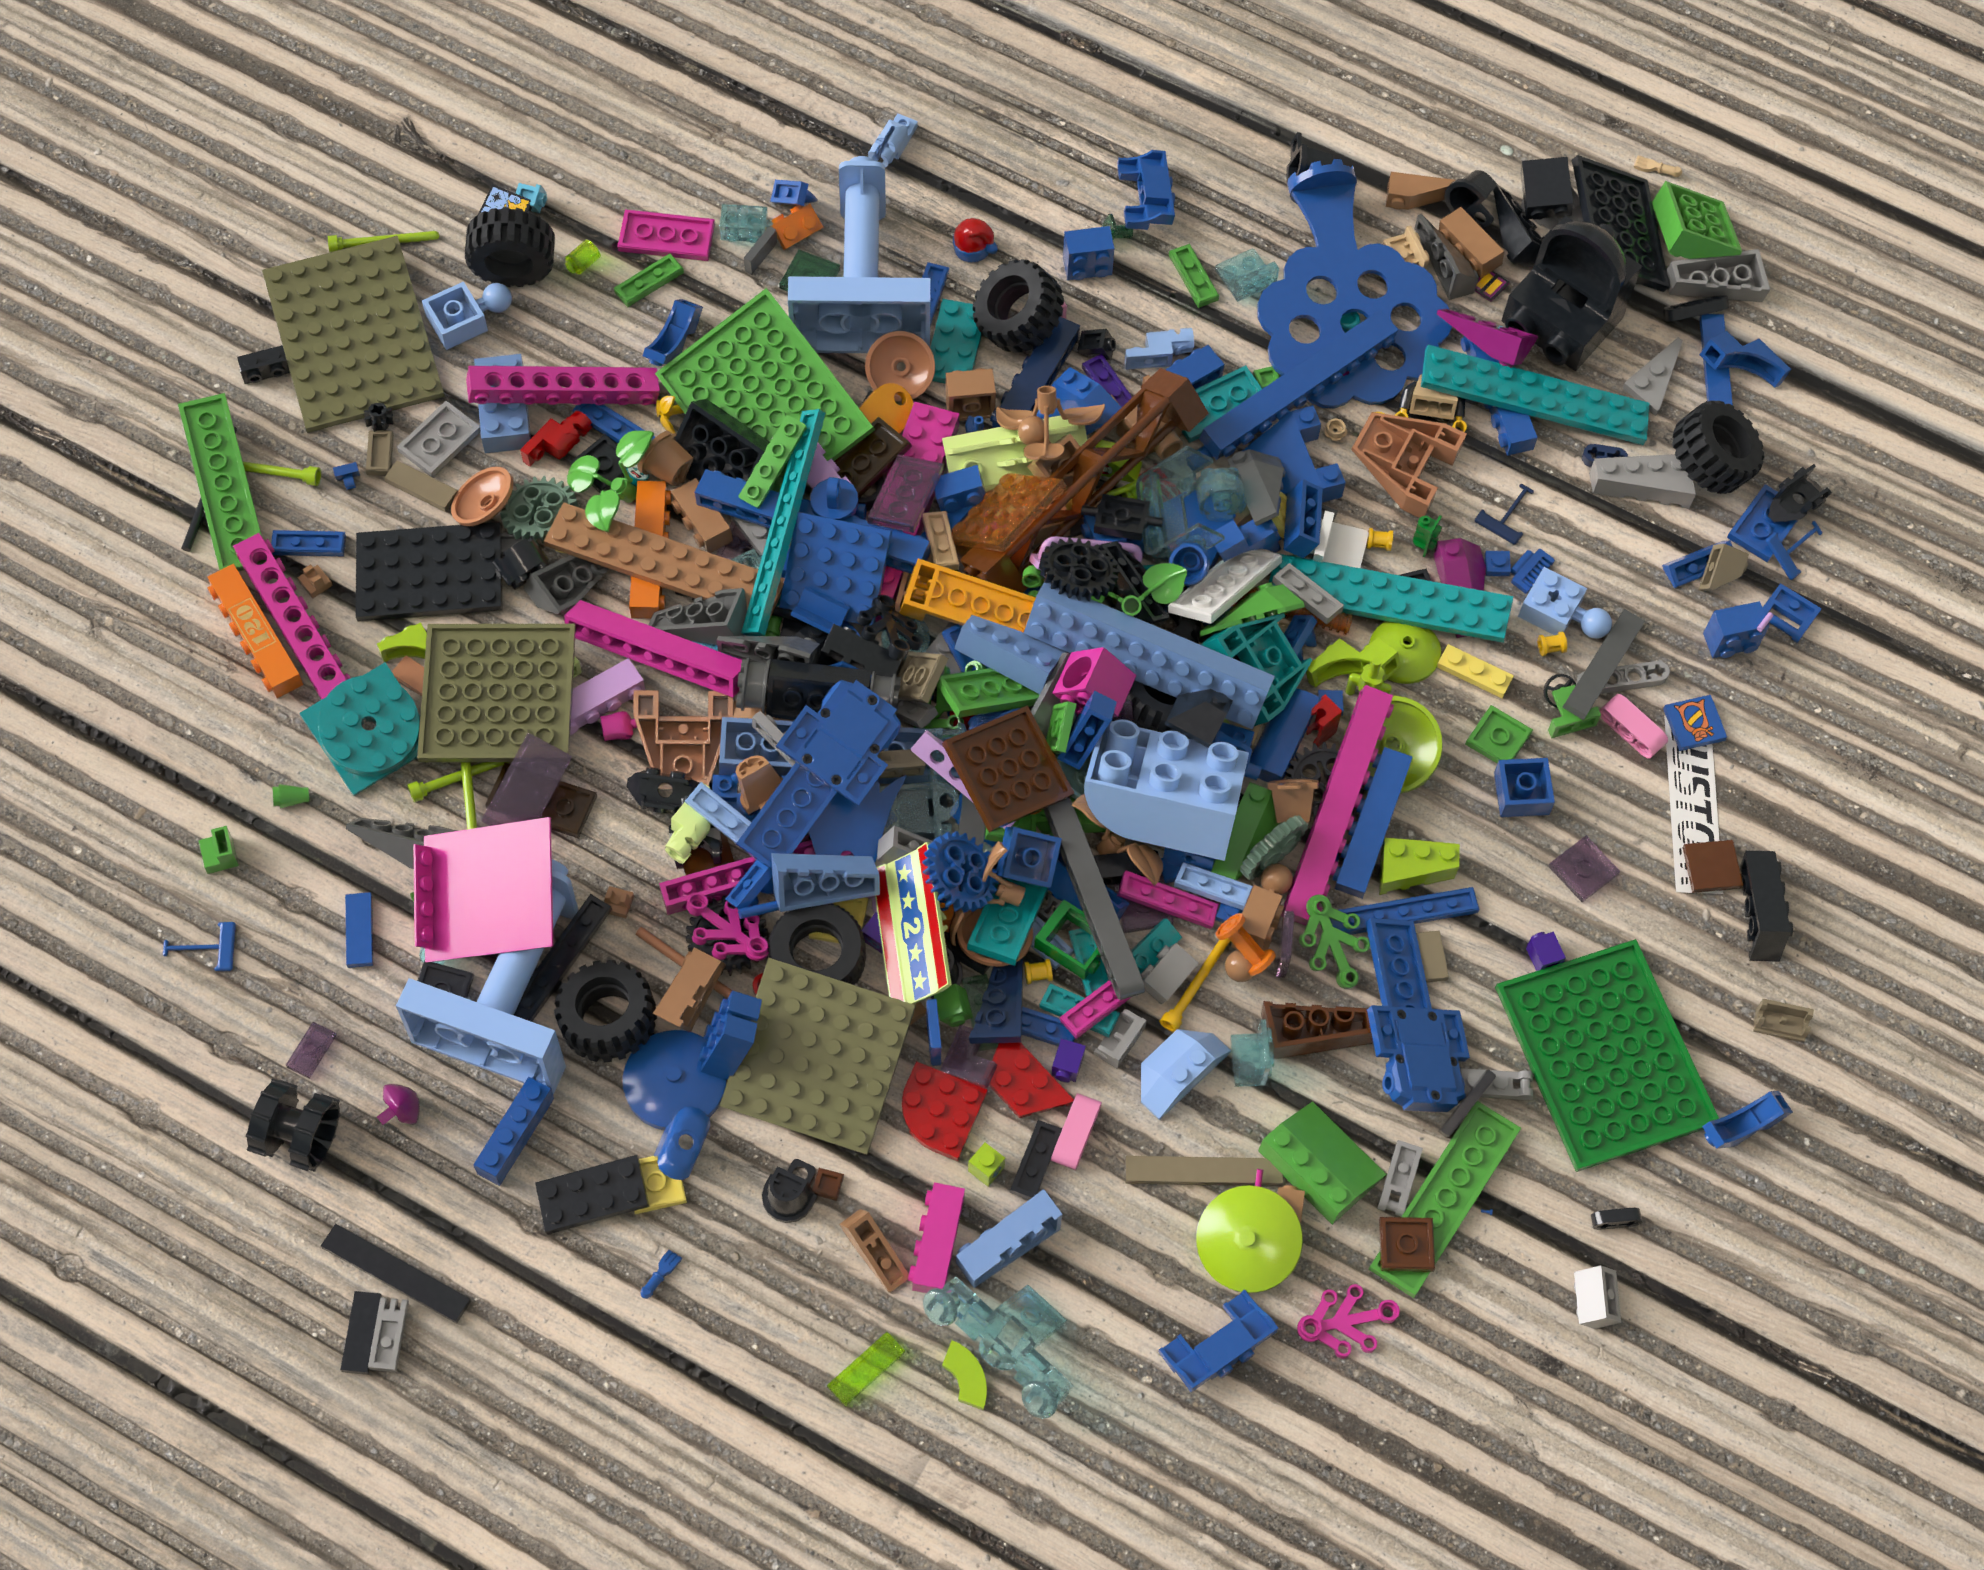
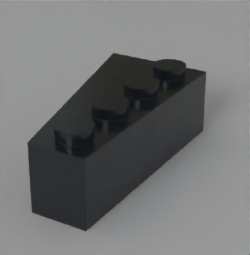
M1745 851L1740 869L1743 882V896H1746L1745 917H1750L1747 941H1753L1752 949L1749 951V961L1780 962L1788 938L1793 935V923L1788 919L1789 903L1784 899L1785 882L1781 881L1780 878L1781 862L1777 861L1775 851Z

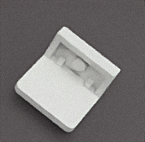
M1325 511L1324 517L1321 519L1320 544L1310 552V554H1314L1313 561L1360 568L1369 535L1368 531L1332 522L1334 513Z

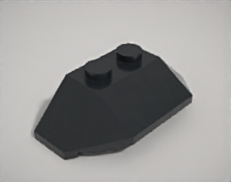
M1118 541L1104 543L1099 546L1098 550H1108L1106 556H1113V562L1118 563L1119 578L1113 593L1122 598L1128 595H1134L1138 598L1148 590L1143 583V576L1146 572L1145 568L1131 553L1124 550ZM1151 593L1141 601V610L1138 614L1134 615L1135 618L1149 624L1166 621L1170 618L1168 604L1156 602L1152 598ZM1109 596L1117 610L1123 612L1121 602Z

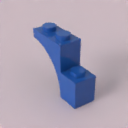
M684 299L675 300L663 329L657 338L649 346L645 347L642 356L648 358L649 363L662 366L663 364H668L681 354L687 335L696 332L703 307Z
M1728 331L1710 338L1699 354L1714 370L1721 368L1743 369L1763 378L1774 388L1780 386L1791 371V368L1760 338L1742 346Z
M1252 519L1239 527L1232 520L1209 534L1213 545L1224 562L1252 550L1266 549L1273 553L1281 550L1279 541L1282 539L1272 520L1256 526Z
M1769 1091L1738 1111L1720 1119L1709 1121L1702 1127L1706 1132L1705 1138L1711 1146H1715L1716 1149L1735 1147L1759 1130L1770 1129L1792 1114L1793 1111L1779 1091Z

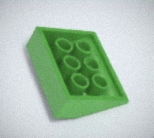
M1668 181L1664 182L1652 204L1668 252L1671 255L1696 259L1734 256L1742 253L1723 201Z
M1313 1101L1279 1124L1262 1140L1258 1152L1264 1158H1267L1293 1186L1305 1191L1304 1197L1332 1225L1387 1175Z

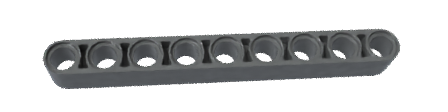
M1070 797L1044 808V813L1053 836L1062 838L1059 852L1118 1000L1143 994L1145 988L1141 974Z

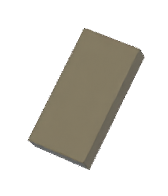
M392 430L369 431L366 460L367 475H386L391 469L394 438Z
M1440 930L1416 933L1426 983L1447 981L1449 975Z

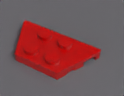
M1022 1043L998 1044L986 1074L985 1082L1018 1118L1027 1117L1036 1112H1046L1052 1108L1063 1105L1068 1106L1073 1103L1074 1099Z

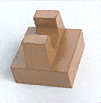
M311 564L305 567L303 574L297 577L299 583L312 599L333 586L331 580L318 564L314 567Z
M609 886L604 902L612 907V911L609 914L626 919L634 893Z

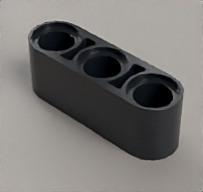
M1127 852L1094 856L1106 886L1120 885L1125 871L1146 877L1133 863Z

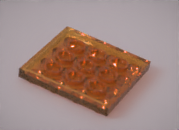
M1013 473L1005 474L1000 478L999 484L993 490L988 491L984 495V499L977 506L969 510L968 516L952 528L954 545L1005 552L1061 494L1067 485L1063 479Z

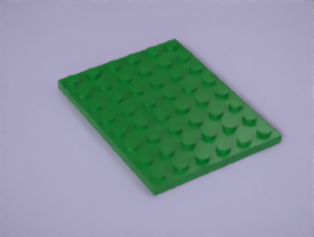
M1636 939L1496 984L1497 994L1576 1172L1704 1130L1703 1125L1709 1121L1719 1119Z

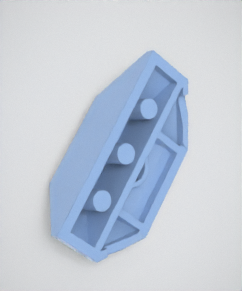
M1177 1029L1141 1063V1103L1160 1120L1227 1057L1231 1050L1213 1033Z

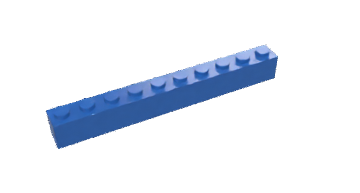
M1380 309L1205 427L1199 440L1216 460L1222 456H1230L1241 443L1246 445L1254 438L1256 433L1259 431L1263 433L1272 426V422L1277 419L1281 420L1291 409L1302 407L1312 395L1316 397L1321 394L1328 384H1336L1341 380L1344 373L1355 371L1365 359L1369 361L1374 358L1381 348H1389L1395 342L1394 338L1398 328Z
M705 469L694 492L696 504L767 528L771 526L780 493L770 490L760 508L757 509L739 498V494L747 481L742 478L735 479L726 476L720 471H710ZM803 499L799 512L816 515L811 509V501ZM856 515L846 518L847 522L892 530L886 563L888 567L912 574L918 558L925 561L929 558L930 541L920 535L913 536L904 533L898 528L891 529L882 526L876 521L860 519Z

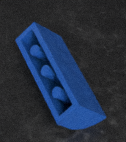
M1296 688L1285 709L1267 722L1250 757V763L1262 767L1258 779L1265 782L1284 779L1286 769L1289 768V762L1293 760L1314 715H1311V711L1319 703V696Z

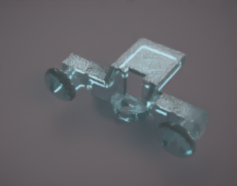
M958 722V729H925V731H929L943 742L967 731L965 725L961 722ZM938 750L932 751L931 756L935 761L942 762L944 760L942 753ZM927 764L929 782L902 785L890 810L883 835L894 825L914 834L934 833L935 839L947 832L952 834V824H942L941 822L949 820L956 813L959 807L957 791ZM880 786V792L887 786ZM942 795H949L953 799V805L945 808L940 804L939 798ZM929 798H933L934 814L932 817H929L927 801Z
M957 1277L947 1282L943 1289H930L925 1294L923 1308L930 1321L940 1326H948L955 1322L973 1341H976L980 1336L982 1340L979 1343V1352L988 1364L1000 1370L1014 1368L1017 1371L1013 1378L1024 1387L1022 1390V1401L1030 1414L1041 1419L1049 1418L1055 1414L1057 1405L1067 1397L1074 1385L1038 1353L1035 1348L1062 1328L1067 1321L1056 1309L1029 1285H1026L994 1311ZM1011 1319L1025 1332L1013 1351L998 1338L1005 1325Z

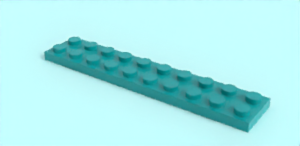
M1428 345L1425 349L1421 387L1640 445H1644L1647 441L1650 405L1648 402L1516 367L1502 366L1497 362Z
M1280 554L1282 555V563L1271 571L1269 583L1273 581L1274 575L1290 563L1342 603L1344 607L1341 613L1502 643L1505 640L1514 597L1323 561L1318 562L1312 559Z

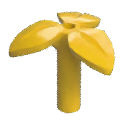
M665 396L661 400L656 401L657 417L661 416L660 422L665 430L674 434L676 432L669 418L672 415L684 412L679 405L673 406L674 396Z

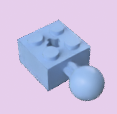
M461 282L422 300V304L428 321L445 349L448 350L487 332L488 329L483 312L486 310L494 313L504 312L511 305L512 295L505 285L493 283L484 289L482 298L475 300L466 284Z
M1546 567L1539 574L1518 615L1519 618L1553 635H1557L1561 631L1565 632L1572 619L1581 623V629L1584 634L1594 639L1606 636L1612 627V619L1604 609L1592 608L1587 611L1579 607L1586 593V587Z

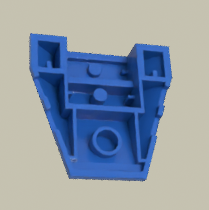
M1071 367L1051 385L1056 388V396L1060 398L1063 410L1105 404V409L1100 419L1094 424L1085 425L1086 435L1101 428L1122 408L1099 383ZM1056 408L1055 412L1050 414L1049 417L1059 416L1058 409ZM1038 409L1037 417L1044 419V414H1041Z

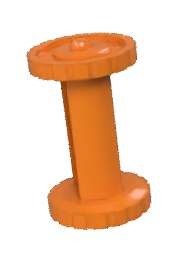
M1237 913L1220 925L1216 931V936L1219 940L1228 938L1240 953L1252 964L1248 973L1250 976H1255L1264 971L1274 961L1276 953L1272 949L1263 951L1242 926L1245 922V917L1241 913Z

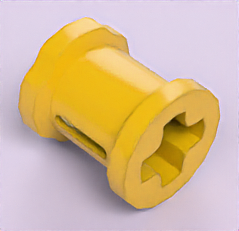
M1369 528L1366 548H1385L1387 551H1391L1393 531H1374L1373 528Z
M1563 631L1558 632L1557 635L1538 636L1537 644L1542 657L1546 656L1547 653L1567 652V640Z
M1045 959V962L1032 964L1024 962L1027 985L1031 984L1032 981L1046 979L1049 982L1053 981L1050 959Z

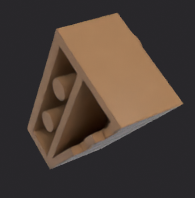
M694 947L692 952L689 951L685 956L682 968L673 979L653 1014L691 1032L726 964Z

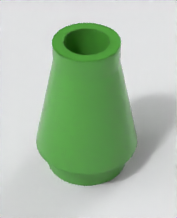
M283 784L272 787L274 807L280 806L281 809L309 802L308 787Z

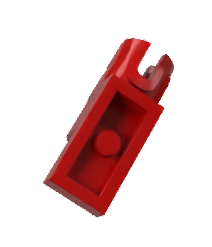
M577 410L561 423L550 418L520 449L523 463L531 467L535 461H539L543 457L545 451L557 459L563 458L580 442L579 437H585L592 429L590 425L592 423L591 420L584 413Z

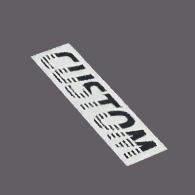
M1664 716L1665 734L1668 737L1666 749L1676 892L1692 893L1682 848L1683 845L1720 841L1713 745L1709 744L1679 751L1668 720ZM1723 890L1699 893L1723 894Z

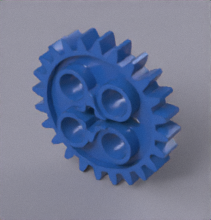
M958 831L952 834L947 832L944 835H940L928 845L929 849L924 852L927 858L922 861L928 868L923 873L930 877L925 882L934 886L931 889V893H939L938 901L944 898L946 900L945 906L948 907L953 904L954 911L962 908L963 913L969 910L974 912L987 905V902L993 899L992 894L997 891L994 885L998 881L988 875L986 882H982L988 863L987 857L990 852H983L984 844L981 843L977 846L975 844V837L968 840L967 833L960 836ZM992 869V872L996 874L998 870Z

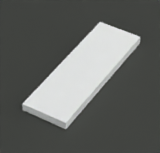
M1257 549L1237 555L1225 562L1222 559L1209 570L1202 582L1190 586L1178 599L1168 605V613L1212 624L1281 564L1282 555Z

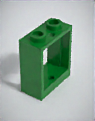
M1063 900L1035 936L1034 948L1085 980L1089 973L1093 975L1100 966L1101 962L1099 960L1101 956L1098 948L1083 965L1050 943L1067 920L1092 935L1083 911Z

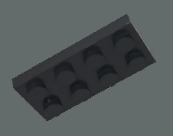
M637 1155L535 1182L544 1230L547 1235L650 1207L640 1160Z

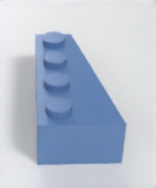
M971 615L962 626L954 648L1038 694L1043 690L1061 654L1067 653L1064 650L1023 634L1024 632Z
M771 853L773 894L780 912L880 895L879 872L872 856Z

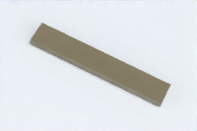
M1125 1157V1184L1254 1186L1257 1169H1263L1261 1186H1282L1283 1174L1267 1158Z

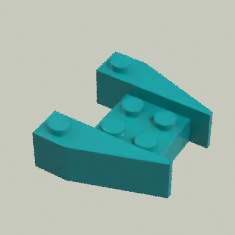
M1284 613L1229 627L1216 632L1200 644L1231 658L1237 654L1241 662L1275 676L1254 726L1269 722L1285 709L1312 662L1311 658L1299 660L1277 622L1285 617Z

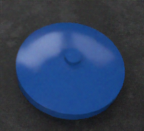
M685 1030L663 1031L650 1036L645 1045L641 1043L638 1046L639 1051L630 1054L623 1071V1090L626 1101L633 1113L647 1125L665 1130L679 1110L684 1107L699 1108L709 1118L719 1108L727 1080L701 1072L702 1061H699L702 1047L706 1046L707 1042L702 1036Z

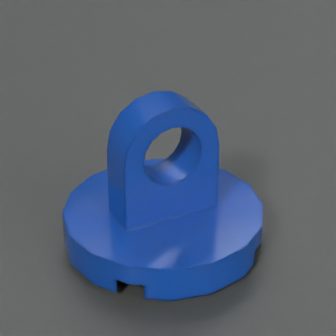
M829 477L819 482L813 488L810 495L811 509L817 516L846 521V518L852 517L856 513L859 505L858 492L854 485L840 478Z

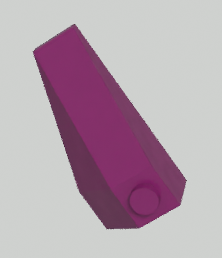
M1438 309L1437 311L1438 316L1494 359L1500 360L1499 363L1502 366L1512 368L1513 365L1522 364L1538 337L1537 335L1512 327L1496 328V323L1492 321L1479 320V322H1475L1476 318L1474 316L1450 309Z
M1462 538L1437 541L1433 557L1440 582L1484 591L1486 565L1480 546ZM1455 634L1456 638L1468 637L1464 635Z

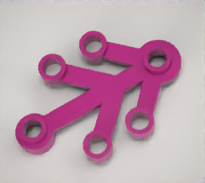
M692 893L688 897L686 904L688 912L693 916L701 915L719 928H696L692 936L695 944L704 945L707 940H735L739 943L727 945L723 942L715 943L712 955L718 960L725 959L727 955H746L751 960L761 961L768 956V943L759 934L758 925L760 918L758 915L744 919L743 926L749 930L748 937L741 932L738 909L729 908L728 906H734L728 901L725 902L723 910L728 915L729 922L707 907L708 899L705 895Z
M1352 1284L1349 1286L1346 1298L1335 1316L1331 1319L1322 1320L1328 1308L1333 1307L1338 1299L1337 1293L1328 1289L1323 1292L1321 1302L1313 1315H1307L1300 1319L1297 1325V1332L1304 1341H1321L1332 1348L1335 1355L1341 1359L1347 1358L1350 1355V1343L1344 1340L1339 1341L1326 1331L1336 1329L1360 1344L1363 1352L1372 1353L1377 1347L1376 1338L1372 1335H1365L1352 1326L1381 1320L1384 1323H1392L1397 1319L1400 1309L1396 1302L1384 1300L1380 1303L1378 1309L1348 1315L1355 1302H1358L1363 1296L1362 1287L1358 1284ZM1356 1289L1359 1292V1296L1353 1297L1350 1294V1290ZM1331 1295L1334 1301L1327 1302L1324 1296ZM1383 1310H1390L1392 1312V1316H1384ZM1311 1325L1314 1327L1315 1332L1308 1333L1305 1327ZM1370 1340L1373 1343V1347L1367 1348L1364 1345V1341ZM1345 1346L1348 1352L1343 1354L1339 1352L1338 1347Z

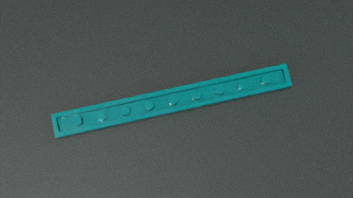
M820 409L802 411L800 422L804 423L807 429L789 457L741 631L746 636H765L793 536L798 516L797 512L800 509L826 414Z

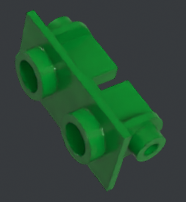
M1439 515L1437 521L1429 516H1422L1418 520L1413 544L1424 550L1422 556L1424 558L1429 550L1433 551L1439 540L1438 536L1443 527L1439 525L1442 518L1441 515Z

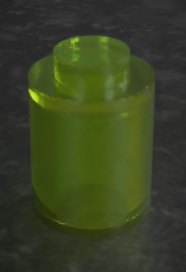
M586 239L565 256V266L572 274L580 275L601 257V254L597 247Z

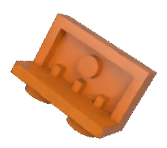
M811 204L804 207L795 206L790 209L792 214L784 217L781 214L771 220L773 225L770 227L776 229L777 239L783 250L824 228Z

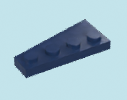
M1024 958L1017 961L1015 966L1011 964L993 966L988 988L984 992L980 1011L977 1012L975 1025L969 1036L970 1044L1021 1043Z

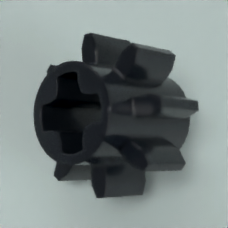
M384 403L371 404L368 410H364L366 427L371 426L374 432L377 430L386 431L389 425L394 424L392 408L386 409Z

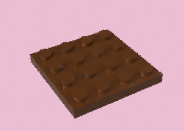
M1028 705L946 739L942 743L989 833L1075 794Z

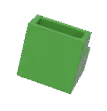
M227 826L211 829L212 837L198 840L204 868L208 874L239 866L233 838Z

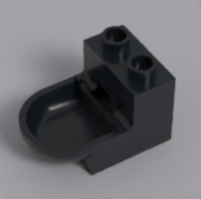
M1565 216L1544 236L1533 269L1509 295L1501 321L1505 323L1506 328L1512 327L1537 335L1535 344L1542 348L1544 355L1549 361L1557 365L1565 364L1574 371H1577L1623 319L1642 265L1623 253L1620 245L1614 239L1615 233L1610 226L1606 224L1597 226L1589 222L1573 221Z

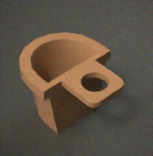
M666 430L651 441L637 467L645 475L652 474L672 486H677L685 481L693 457L674 440L677 433L672 434Z
M751 756L744 759L736 767V775L742 792L740 802L748 815L757 809L761 810L783 780L763 756Z
M1283 779L1267 783V789L1272 791L1277 823L1286 822L1295 815H1300L1306 823L1311 822L1315 789L1319 788L1318 780Z

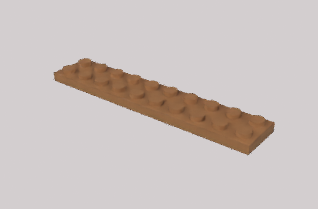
M564 502L544 540L546 547L693 598L702 597L705 600L714 597L715 592L723 589L743 588L745 590L747 610L758 569L616 520H612L609 532L602 531L588 521L585 509ZM780 578L771 615L782 594L784 578Z

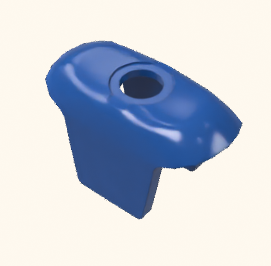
M684 1107L679 1110L674 1119L665 1128L654 1153V1157L658 1158L659 1170L672 1179L685 1180L688 1178L700 1154L710 1128V1118L701 1109ZM682 1135H689L693 1139L692 1146L688 1150L682 1149L679 1145V1138Z

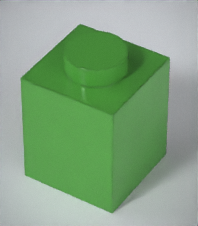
M953 984L946 990L934 995V998L937 999L940 1021L951 1027H958L965 1024L966 1020L973 1018L968 995L963 987Z

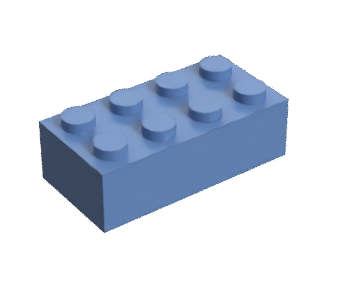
M521 354L474 359L475 366H524ZM478 404L481 440L485 453L520 450L531 439L527 404Z

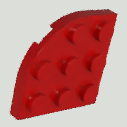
M916 1061L902 1096V1113L909 1132L925 1148L958 1161L986 1098L988 1089Z

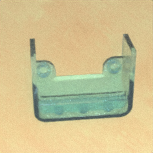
M1185 446L1139 476L1136 482L1137 499L1150 501V516L1164 518L1162 528L1148 525L1144 530L1142 538L1146 554L1155 558L1170 557L1173 550L1184 543H1198L1208 550L1225 540L1223 534L1200 523L1188 528L1184 498L1190 495L1196 488V473L1212 464L1213 458L1189 446Z

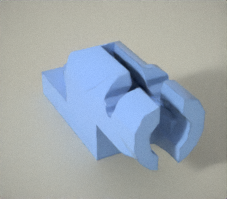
M897 113L894 120H889L881 134L877 137L868 152V157L874 161H878L881 157L884 160L882 163L885 167L894 158L899 159L917 129L918 121Z
M1181 328L1180 334L1174 332V329L1146 333V348L1134 347L1126 349L1125 369L1171 366L1173 354L1180 355L1193 352L1194 335L1192 328Z

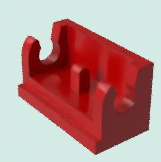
M1326 694L1312 708L1311 715L1316 714L1315 722L1306 731V735H1309L1313 730H1318V735L1313 741L1317 747H1320L1323 742H1326L1337 732L1342 710Z

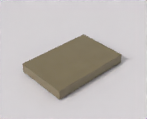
M909 651L897 677H901L899 700L928 703L949 658L942 654Z

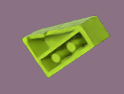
M1384 838L1380 854L1379 895L1387 894L1388 891L1397 889H1409L1415 885H1428L1455 879L1459 869L1460 844Z

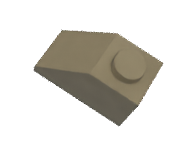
M1727 544L1713 545L1698 590H1715L1741 577L1747 569L1749 554Z

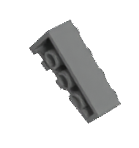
M1675 454L1595 458L1589 472L1592 492L1594 494L1619 498L1629 496L1644 502L1646 499L1660 501V504L1663 505L1673 503L1688 509L1696 495L1693 480L1688 477L1689 474L1686 470L1683 471L1680 466L1681 462L1676 458Z

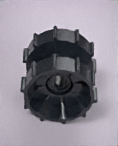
M272 1078L271 1083L264 1091H261L255 1108L251 1112L248 1131L245 1135L248 1144L247 1151L264 1157L266 1155L273 1157L285 1140L291 1142L288 1150L291 1160L289 1165L305 1171L315 1172L323 1159H326V1154L333 1139L336 1137L335 1133L341 1116L340 1100L324 1094L314 1093L313 1098L301 1110L296 1108L299 1099H297L298 1086Z

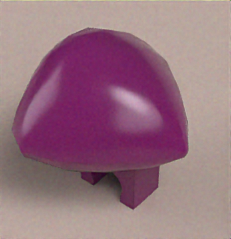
M384 1085L383 1101L389 1107L377 1116L378 1120L384 1125L394 1116H397L401 1123L415 1125L419 1119L420 1112L417 1093L403 1085Z

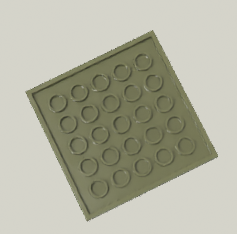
M428 624L418 761L569 762L576 638L575 624Z
M768 958L755 997L762 999L759 1018L757 1022L751 1020V1022L757 1023L754 1043L734 1075L729 1076L720 1106L868 1155L916 1005Z

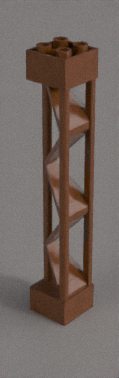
M1162 368L1156 371L1121 409L983 541H979L960 559L965 567L964 573L1021 593L1026 591L1029 587L1025 586L1022 582L1023 571L1028 566L1033 565L1029 561L1030 555L1028 556L1040 529L1044 525L1063 522L1048 538L1055 536L1063 537L1084 516L1081 515L1082 505L1094 507L1102 499L1103 494H1107L1176 427L1190 432L1209 414L1190 380ZM1137 406V423L1111 448L1095 447ZM1161 421L1164 422V423H1166V424L1157 432L1158 427H1159ZM1136 437L1135 449L1125 448ZM1129 459L1093 493L1108 463ZM1074 467L1073 485L1048 509H1030ZM1072 499V510H1061ZM1009 529V546L1004 551L991 546ZM1040 544L1032 553L1039 554V550L1042 544Z

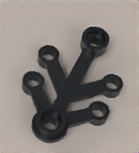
M883 594L878 595L877 598L873 599L870 609L859 612L856 621L864 626L861 636L865 640L874 641L877 634L886 629L890 642L888 654L892 659L901 661L907 656L910 649H920L923 640L919 636L914 635L918 625L895 610V601L891 597ZM878 615L882 617L881 620L870 625L874 617ZM898 634L907 639V642L899 639Z

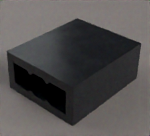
M1568 157L1522 161L1520 174L1526 220L1572 216L1573 196Z

